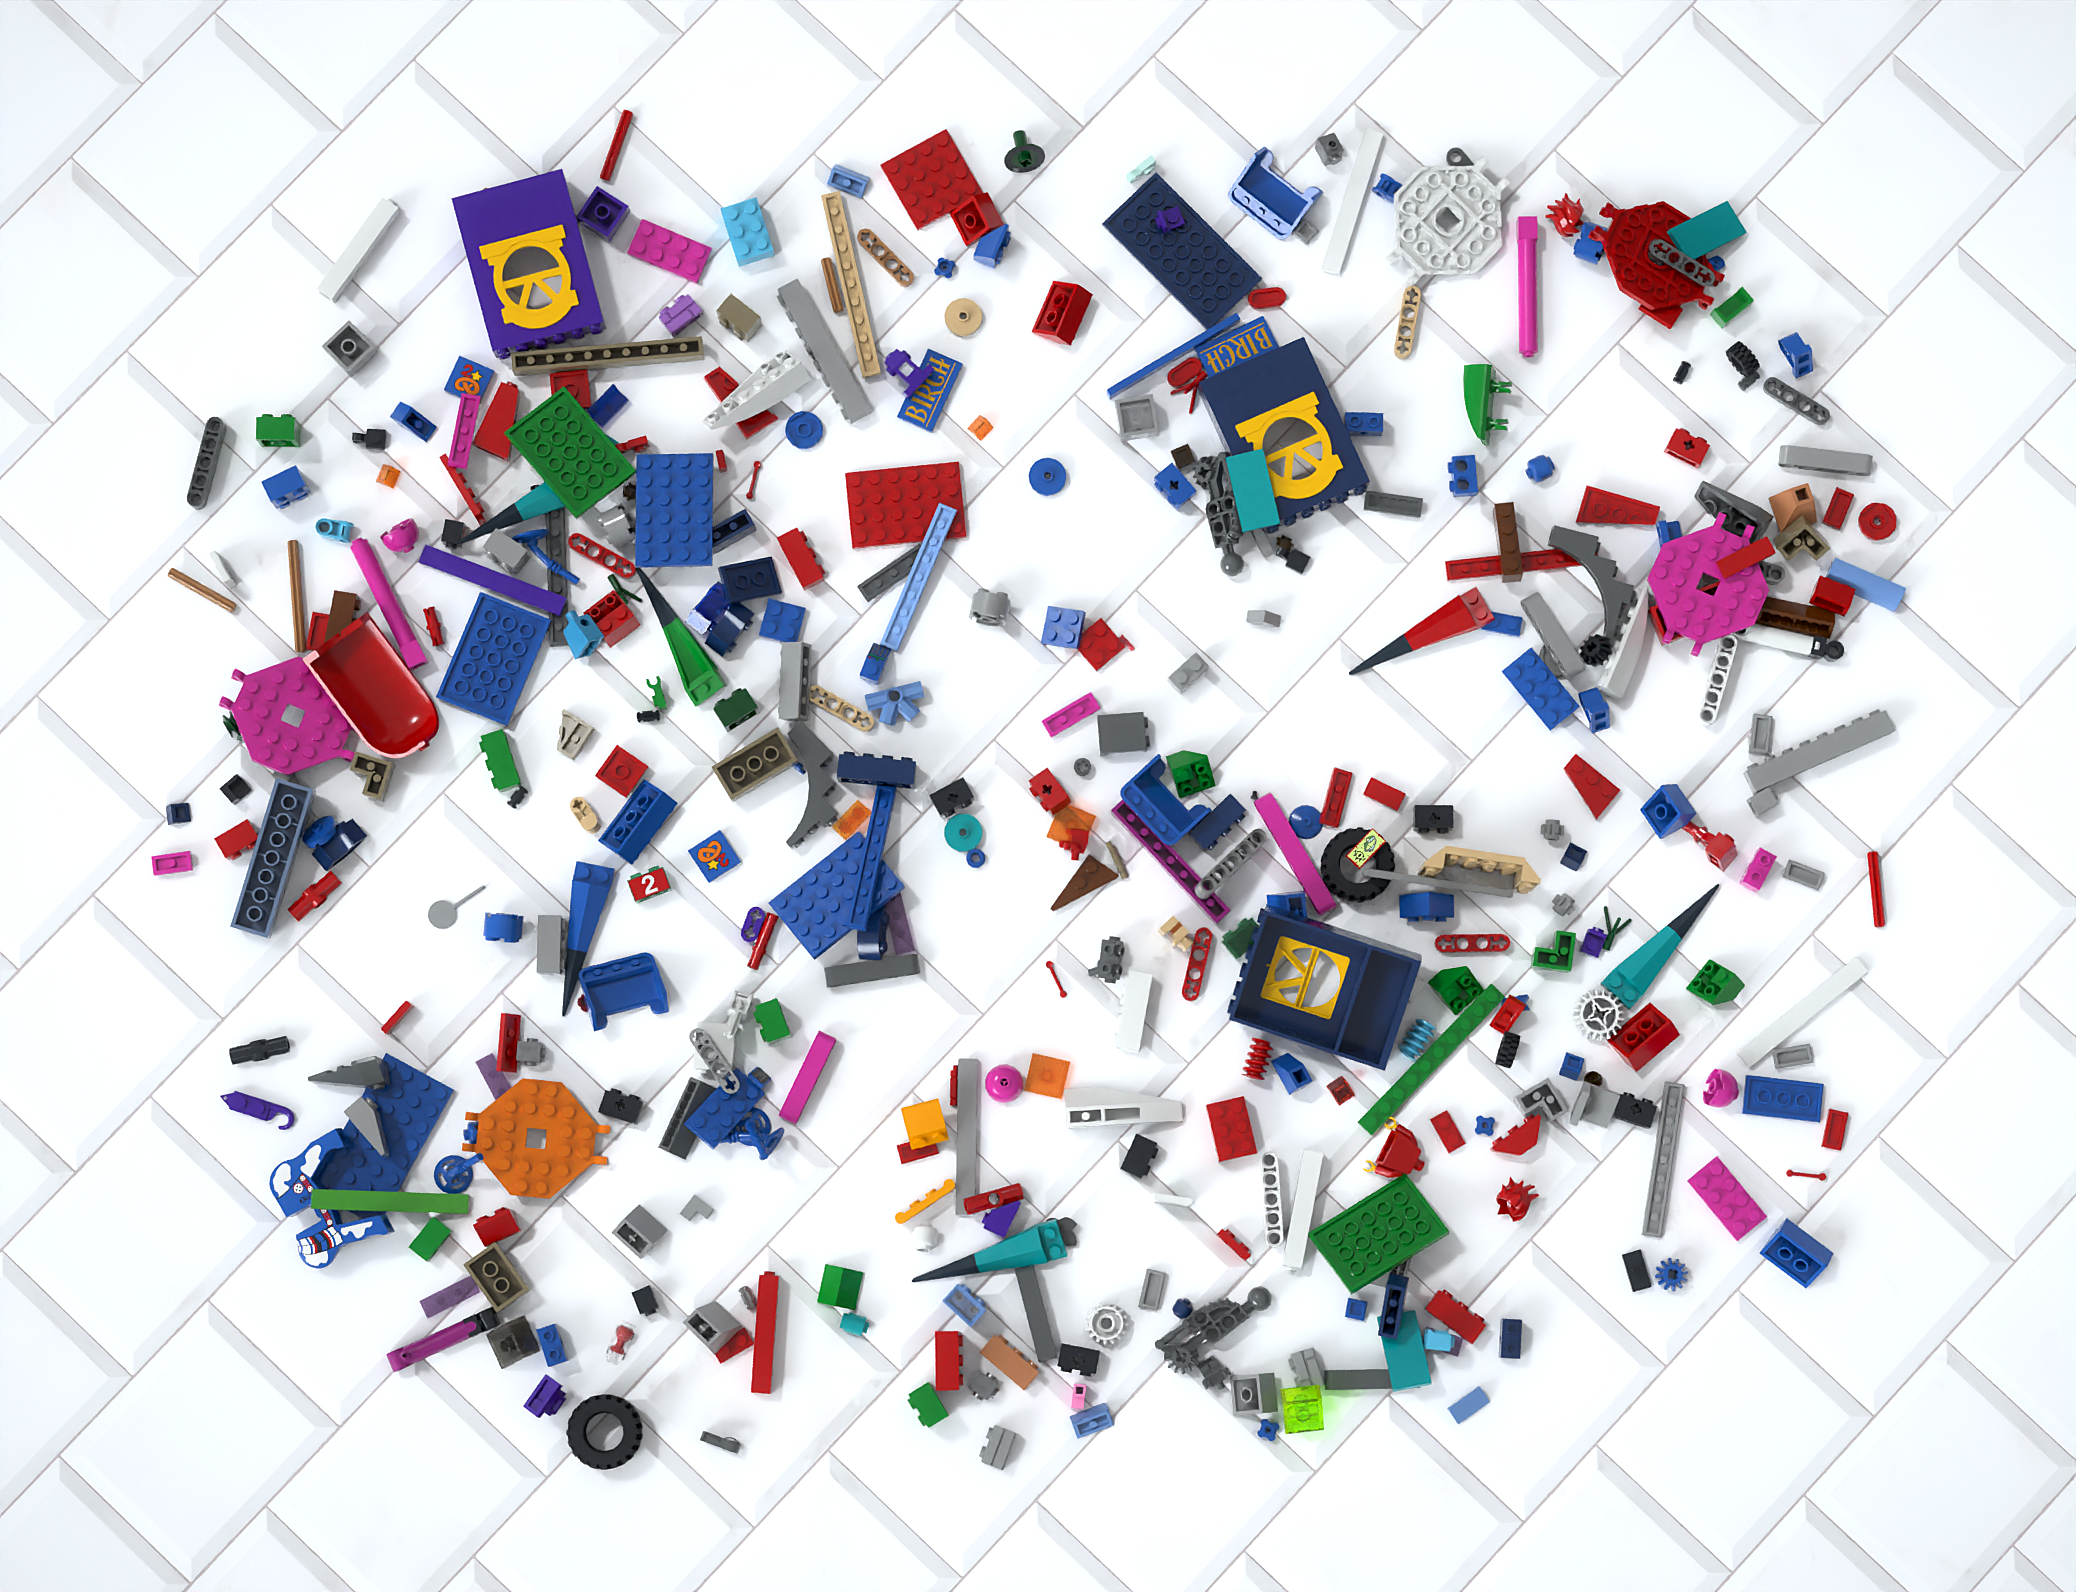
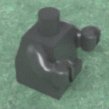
M1213 1355L1196 1365L1204 1377L1202 1384L1206 1390L1209 1389L1208 1387L1211 1388L1215 1385L1218 1390L1225 1388L1223 1380L1226 1379L1225 1377H1228L1227 1375L1230 1376L1231 1372L1228 1367L1221 1368Z

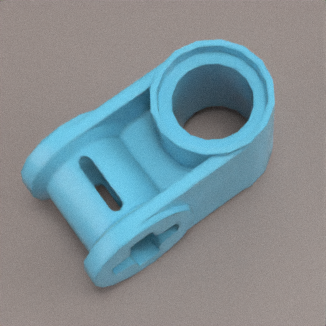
M321 518L316 522L315 529L322 538L342 543L351 542L349 537L351 528L354 527L353 523ZM323 524L330 525V529L327 532L320 531V527Z

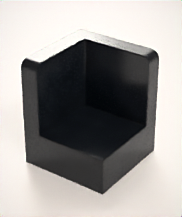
M238 774L234 775L219 788L234 805L252 791Z

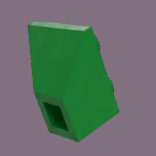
M1182 750L1165 756L1179 799L1216 786L1207 755Z
M1709 959L1686 987V990L1711 1005H1717L1733 1001L1745 987V984L1735 973Z
M1467 966L1443 969L1427 982L1438 998L1455 1016L1484 991Z

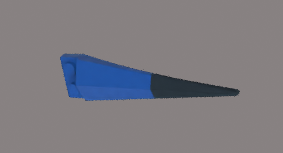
M576 861L571 888L562 1006L563 1017L566 1015L579 977L578 974L582 969L609 895L615 868Z

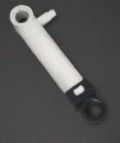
M1754 624V626L1747 629L1745 628L1743 634H1738L1737 632L1732 634L1737 638V641L1744 640L1805 654L1807 657L1818 660L1824 658L1828 662H1835L1844 654V646L1839 641H1831L1826 644L1828 638L1815 635L1813 637L1759 624ZM1830 647L1837 649L1836 656L1829 653Z

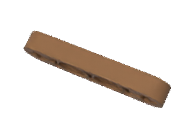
M861 229L857 234V240L861 247L900 286L909 287L914 281L912 271L870 229ZM863 234H869V240L874 243L870 249L868 248L870 243L867 240L862 241ZM875 247H882L884 249L883 255H875L873 252ZM889 260H895L898 263L895 269L887 267ZM901 267L903 268L901 269V272L905 276L909 274L908 282L906 280L902 282V276L899 273H897Z

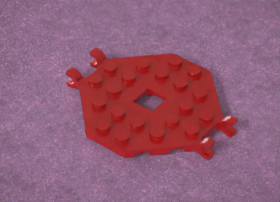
M1665 201L1651 205L1634 206L1626 210L1625 208L1618 210L1611 203L1607 202L1605 207L1601 208L1599 215L1612 218L1606 232L1597 225L1594 230L1590 231L1588 238L1602 242L1619 291L1651 311L1696 301L1703 310H1706L1708 305H1712L1714 298L1703 293L1705 286H1702L1663 262L1662 266H1658L1650 261L1648 257L1650 251L1649 244L1654 239H1662L1676 248L1667 231L1691 219L1689 216ZM1662 243L1654 245L1655 248L1666 254L1667 251L1661 247ZM1673 252L1669 255L1670 262L1675 263L1678 261V253ZM1706 255L1696 259L1697 262L1714 273L1715 280L1712 285L1717 287L1718 283L1723 281L1725 275L1713 269ZM1690 262L1685 265L1686 272L1691 273L1694 271V263ZM1698 271L1697 274L1703 278L1702 282L1710 280L1709 273L1705 275Z

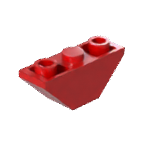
M1533 1114L1529 1115L1523 1120L1524 1124L1518 1127L1515 1125L1508 1130V1136L1505 1138L1500 1136L1491 1142L1493 1146L1490 1150L1502 1154L1521 1156L1537 1144L1541 1116L1539 1114L1536 1116Z

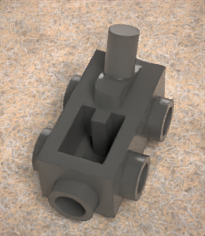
M1109 936V940L1102 939L1100 959L1097 962L1098 966L1088 969L1090 977L1098 974V978L1105 979V983L1116 984V980H1120L1123 971L1121 962L1125 953L1124 942L1120 941L1121 937Z

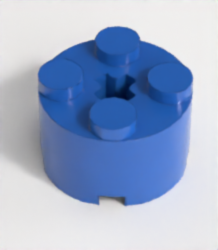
M1589 221L1583 223L1581 239L1577 238L1573 248V255L1576 258L1597 265L1602 257L1604 248L1601 241H1594L1588 238L1590 231L1594 230L1595 226L1598 225ZM1598 225L1605 232L1607 231L1608 228Z
M485 912L483 929L485 940L500 941V938H505L504 942H519V939H522L524 916Z

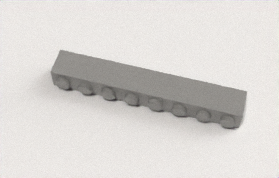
M798 278L778 288L779 295L776 297L780 305H785L788 311L785 313L789 321H794L796 324L795 332L799 339L803 337L806 342L804 348L808 355H813L815 368L817 371H822L824 375L822 380L827 388L831 387L833 391L831 396L834 402L841 405L842 410L840 412L844 420H849L852 424L871 414L866 400Z
M1877 709L1869 713L1870 717L1866 719L1859 717L1851 721L1852 725L1847 727L1844 724L1834 728V733L1829 735L1827 732L1816 736L1818 740L1813 742L1806 740L1800 743V747L1795 750L1790 747L1782 751L1783 755L1777 758L1775 755L1765 758V763L1758 765L1756 762L1747 766L1748 770L1743 774L1752 794L1893 733L1896 730L1887 711L1880 712Z

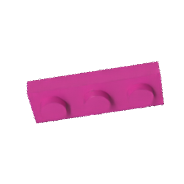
M1090 692L1041 722L1052 738L1101 708Z

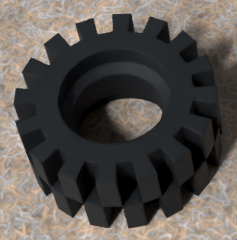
M1737 341L1726 350V356L1741 375L1749 377L1760 368L1758 359L1755 358L1756 356L1751 353L1752 351L1742 342Z
M1505 1031L1496 1056V1065L1509 1069L1512 1067L1519 1046L1520 1035Z

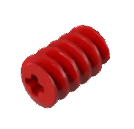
M1252 1037V1041L1256 1044L1249 1046L1253 1050V1052L1247 1053L1251 1059L1245 1060L1249 1067H1243L1242 1070L1247 1074L1241 1075L1255 1080H1265L1260 1074L1267 1073V1070L1263 1068V1066L1269 1065L1265 1058L1272 1057L1267 1052L1274 1051V1048L1270 1046V1042Z

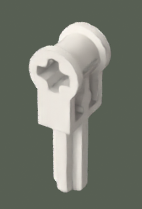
M736 989L734 990L727 1010V1016L730 1017L724 1030V1036L727 1039L734 1038L740 1021L746 1020L752 1004L753 994L746 995L739 993Z

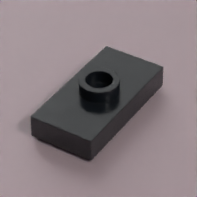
M1641 1249L1622 1254L1632 1292L1652 1287Z

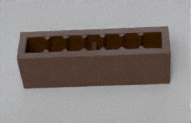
M1767 596L1755 623L1830 639L1835 625V613L1820 607Z

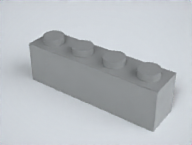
M804 642L782 643L778 707L779 719L808 721L811 644Z

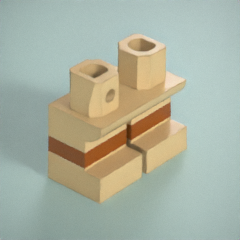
M1174 915L1158 929V933L1161 936L1167 933L1173 939L1172 947L1177 945L1183 952L1193 944V941L1187 936L1189 931Z

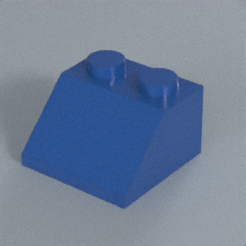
M1677 784L1661 785L1640 809L1659 839H1663L1683 828L1697 814Z

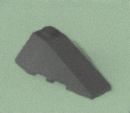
M1705 481L1701 482L1694 495L1706 512L1712 514L1715 519L1719 512L1726 515L1721 529L1724 528V530L1742 537L1747 525L1755 527L1749 539L1750 544L1760 540L1774 517L1758 505Z
M377 1056L352 1061V1066H338L335 1072L327 1070L307 1077L309 1082L321 1085L382 1090L385 1089V1086L391 1085L388 1064Z

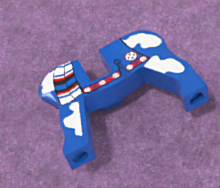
M335 1128L312 1141L300 1155L280 1163L272 1171L269 1180L270 1190L286 1218L294 1217L311 1207V1189H326L318 1180V1177L336 1149L350 1146L342 1128ZM314 1209L316 1215L321 1218V1221L296 1234V1241L302 1261L312 1268L321 1269L329 1266L336 1258L340 1249L349 1243L366 1240L375 1235H390L395 1230L386 1214L343 1223L338 1210Z

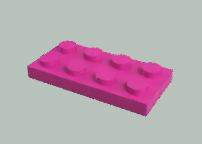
M642 219L627 254L697 284L712 248Z
M1718 1156L1687 1180L1693 1190L1736 1241L1740 1240L1767 1217Z

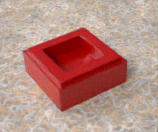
M723 450L715 451L720 473L727 472Z

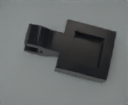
M367 429L366 434L352 433L353 443H366V449L385 450L386 430Z
M1279 547L1275 554L1287 561L1285 567L1301 575L1311 558L1295 548L1290 553L1288 550Z

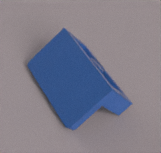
M1666 520L1658 521L1656 524L1660 549L1664 543L1682 537L1679 521L1666 523Z

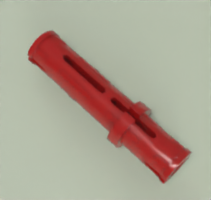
M767 912L757 942L752 947L753 951L747 967L759 970L763 956L767 953L766 948L779 916Z

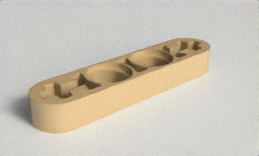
M1408 286L1403 294L1394 344V354L1399 359L1407 358L1412 349L1421 298V291L1416 286ZM1413 290L1417 296H1414L1412 304H1405V302L1409 303L1410 295H1407V293ZM1407 308L1412 309L1414 316L1411 318L1405 317L1404 310ZM1402 327H1409L1411 334L1403 336L1400 329ZM1402 340L1406 341L1405 349L1408 350L1404 354H1400V350H1397V348L1401 347Z
M818 685L810 687L809 701L863 732H868L873 728L874 719L868 713ZM819 690L820 696L824 697L825 694L828 696L824 699L823 704H820L822 699L818 697L812 699L811 691ZM835 699L838 705L836 708L830 709L827 707V701ZM845 709H853L854 716L852 718H845L843 715ZM858 713H861L859 718L863 720L869 718L870 726L862 727V722L857 720L854 723L853 721L857 718Z

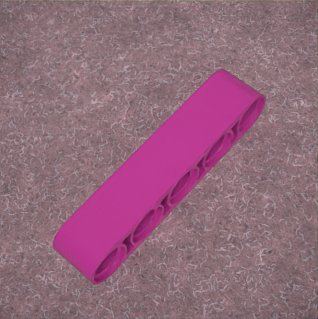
M820 1030L818 1031L779 1112V1117L795 1125L797 1124L837 1038Z

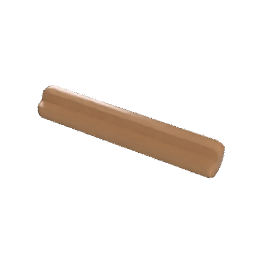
M831 258L821 259V264L834 313L843 311V306Z

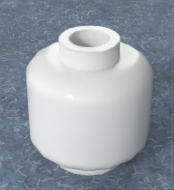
M926 1222L913 1229L912 1245L916 1248V1251L929 1253L932 1249L936 1248L937 1229L932 1227V1224Z

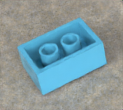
M757 197L720 208L738 267L775 256Z

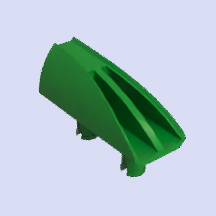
M1464 365L1463 389L1467 415L1476 436L1481 440L1482 444L1488 446L1491 430L1508 431L1507 426H1503V424H1509L1508 419H1492L1494 393L1511 394L1512 391L1504 387H1512V382L1495 381L1496 370L1492 365Z

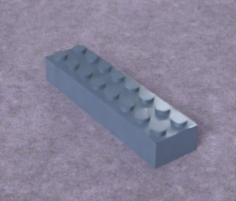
M275 779L230 927L271 938L315 797V789L282 779Z

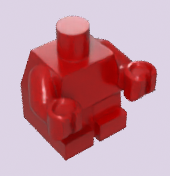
M1066 828L1068 839L1060 840L1059 847L1072 853L1071 860L1079 861V853L1084 854L1087 847L1089 831L1086 829Z

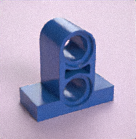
M1797 332L1778 340L1779 347L1791 365L1792 374L1796 379L1813 371L1812 348L1809 344L1805 345Z
M1594 687L1578 693L1581 706L1589 721L1591 733L1610 728L1609 706L1607 702H1604L1599 689Z

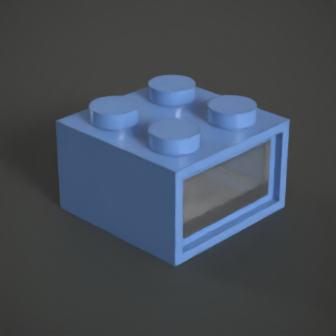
M964 1283L961 1286L957 1284L942 1301L967 1325L972 1327L985 1313L986 1309L984 1307L986 1304L979 1297L974 1299L970 1295L972 1291Z

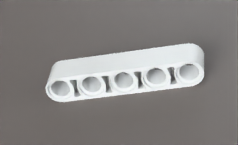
M1732 634L1721 638L1717 644L1696 717L1697 722L1702 726H1709L1717 717L1738 645L1737 638ZM1730 640L1732 648H1726L1723 641ZM1718 658H1724L1727 665L1720 666ZM1713 676L1721 678L1720 685L1713 682ZM1708 694L1715 695V703H1711L1708 701ZM1703 712L1710 714V721H1705L1702 718Z
M1267 1151L1261 1155L1259 1161L1264 1233L1267 1245L1278 1247L1282 1244L1284 1238L1278 1157L1274 1152ZM1266 1155H1271L1274 1158L1273 1165H1265L1263 1159ZM1271 1174L1275 1177L1273 1185L1266 1184V1175ZM1268 1194L1276 1196L1277 1202L1274 1205L1267 1203L1266 1197ZM1274 1213L1278 1216L1276 1224L1268 1222L1269 1214ZM1271 1233L1279 1235L1280 1239L1277 1244H1272L1269 1241Z

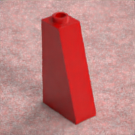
M501 381L472 444L480 450L509 462L513 444L504 435V432L516 423L521 393L517 389L518 386L509 381L507 383Z

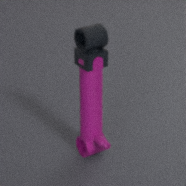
M490 1307L409 1345L386 1354L394 1373L501 1325L497 1312L493 1307Z

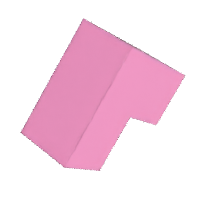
M1074 1384L1071 1408L1084 1409L1086 1385Z

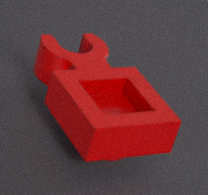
M645 435L628 440L625 443L616 444L615 446L621 454L627 451L638 453L645 451L646 447H649V443Z

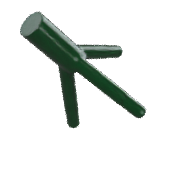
M614 574L607 577L619 597L621 596L625 604L629 602L624 594L642 602L641 598L622 588Z
M1604 906L1608 934L1602 948L1610 951L1615 936L1632 919L1629 918L1618 927L1621 918L1618 917L1611 930L1608 908Z

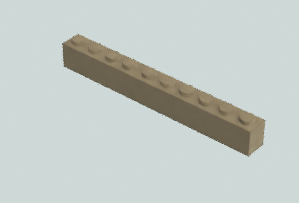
M702 336L511 353L514 376L705 360Z

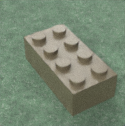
M777 727L713 765L712 769L729 798L734 802L798 764V760Z

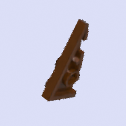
M1088 854L1050 910L1056 911L1067 904L1117 879L1119 875Z

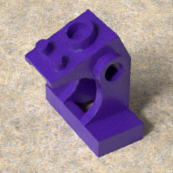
M896 348L894 352L887 355L884 362L887 367L885 370L892 377L897 375L908 386L902 393L908 399L934 371V368L928 364L922 371L910 360L912 357L905 350L901 352ZM904 362L913 369L907 377L899 370Z
M545 1374L523 1407L538 1418H541L544 1413L551 1417L552 1414L556 1415L567 1399L565 1397L566 1393L561 1390L563 1386Z

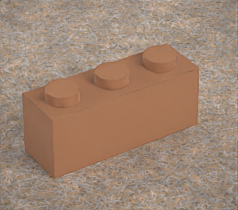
M994 1334L979 1353L1020 1388L1025 1390L1039 1374L1037 1371L1038 1366L1031 1360L1026 1362L1022 1358L1024 1354L1016 1347L1012 1350L1007 1345L1009 1341L1001 1334L998 1337Z

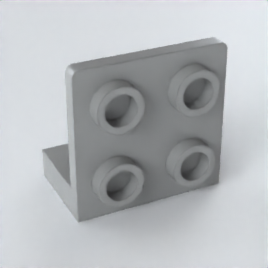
M1584 1081L1570 1115V1124L1577 1126L1579 1120H1584L1607 1128L1620 1094Z

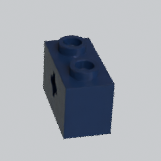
M1500 1319L1498 1358L1520 1359L1522 1320Z

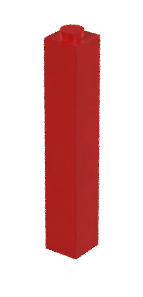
M764 1271V1275H759L751 1393L771 1394L780 1276H775V1272Z

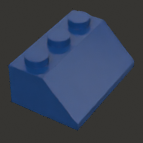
M1788 1218L1775 1230L1759 1252V1254L1806 1289L1828 1266L1834 1254Z

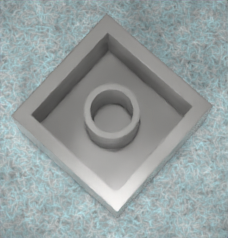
M350 320L322 345L324 351L350 377H353L379 352L376 346Z

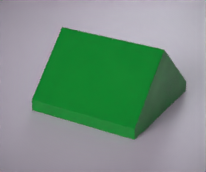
M825 1264L817 1302L855 1310L863 1272Z

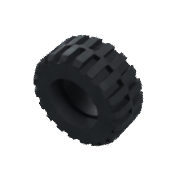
M1357 827V829L1349 828L1339 832L1329 841L1321 857L1320 870L1324 883L1327 884L1331 893L1334 892L1337 895L1336 897L1346 899L1347 902L1362 903L1375 899V897L1384 892L1391 882L1389 879L1371 877L1366 882L1354 883L1347 880L1341 873L1340 859L1344 852L1354 848L1371 829L1365 830L1363 827ZM1385 842L1373 857L1377 870L1394 872L1395 856L1388 842Z
M611 1394L595 1395L582 1401L573 1410L567 1423L566 1436H568V1445L571 1447L573 1455L581 1463L593 1469L608 1470L624 1465L634 1457L643 1438V1425L640 1415L634 1409V1406L624 1398ZM601 1413L614 1415L620 1420L623 1427L621 1442L615 1448L607 1451L598 1450L593 1447L588 1441L586 1434L590 1420Z

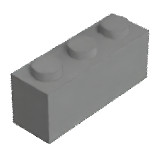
M538 915L536 973L538 975H561L562 970H565V959H562V951L566 949V940L562 939V933L566 932V920H563L561 915Z

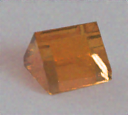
M979 415L969 425L967 430L979 441H982L994 427L985 417Z
M383 464L376 482L394 489L401 471L391 465Z

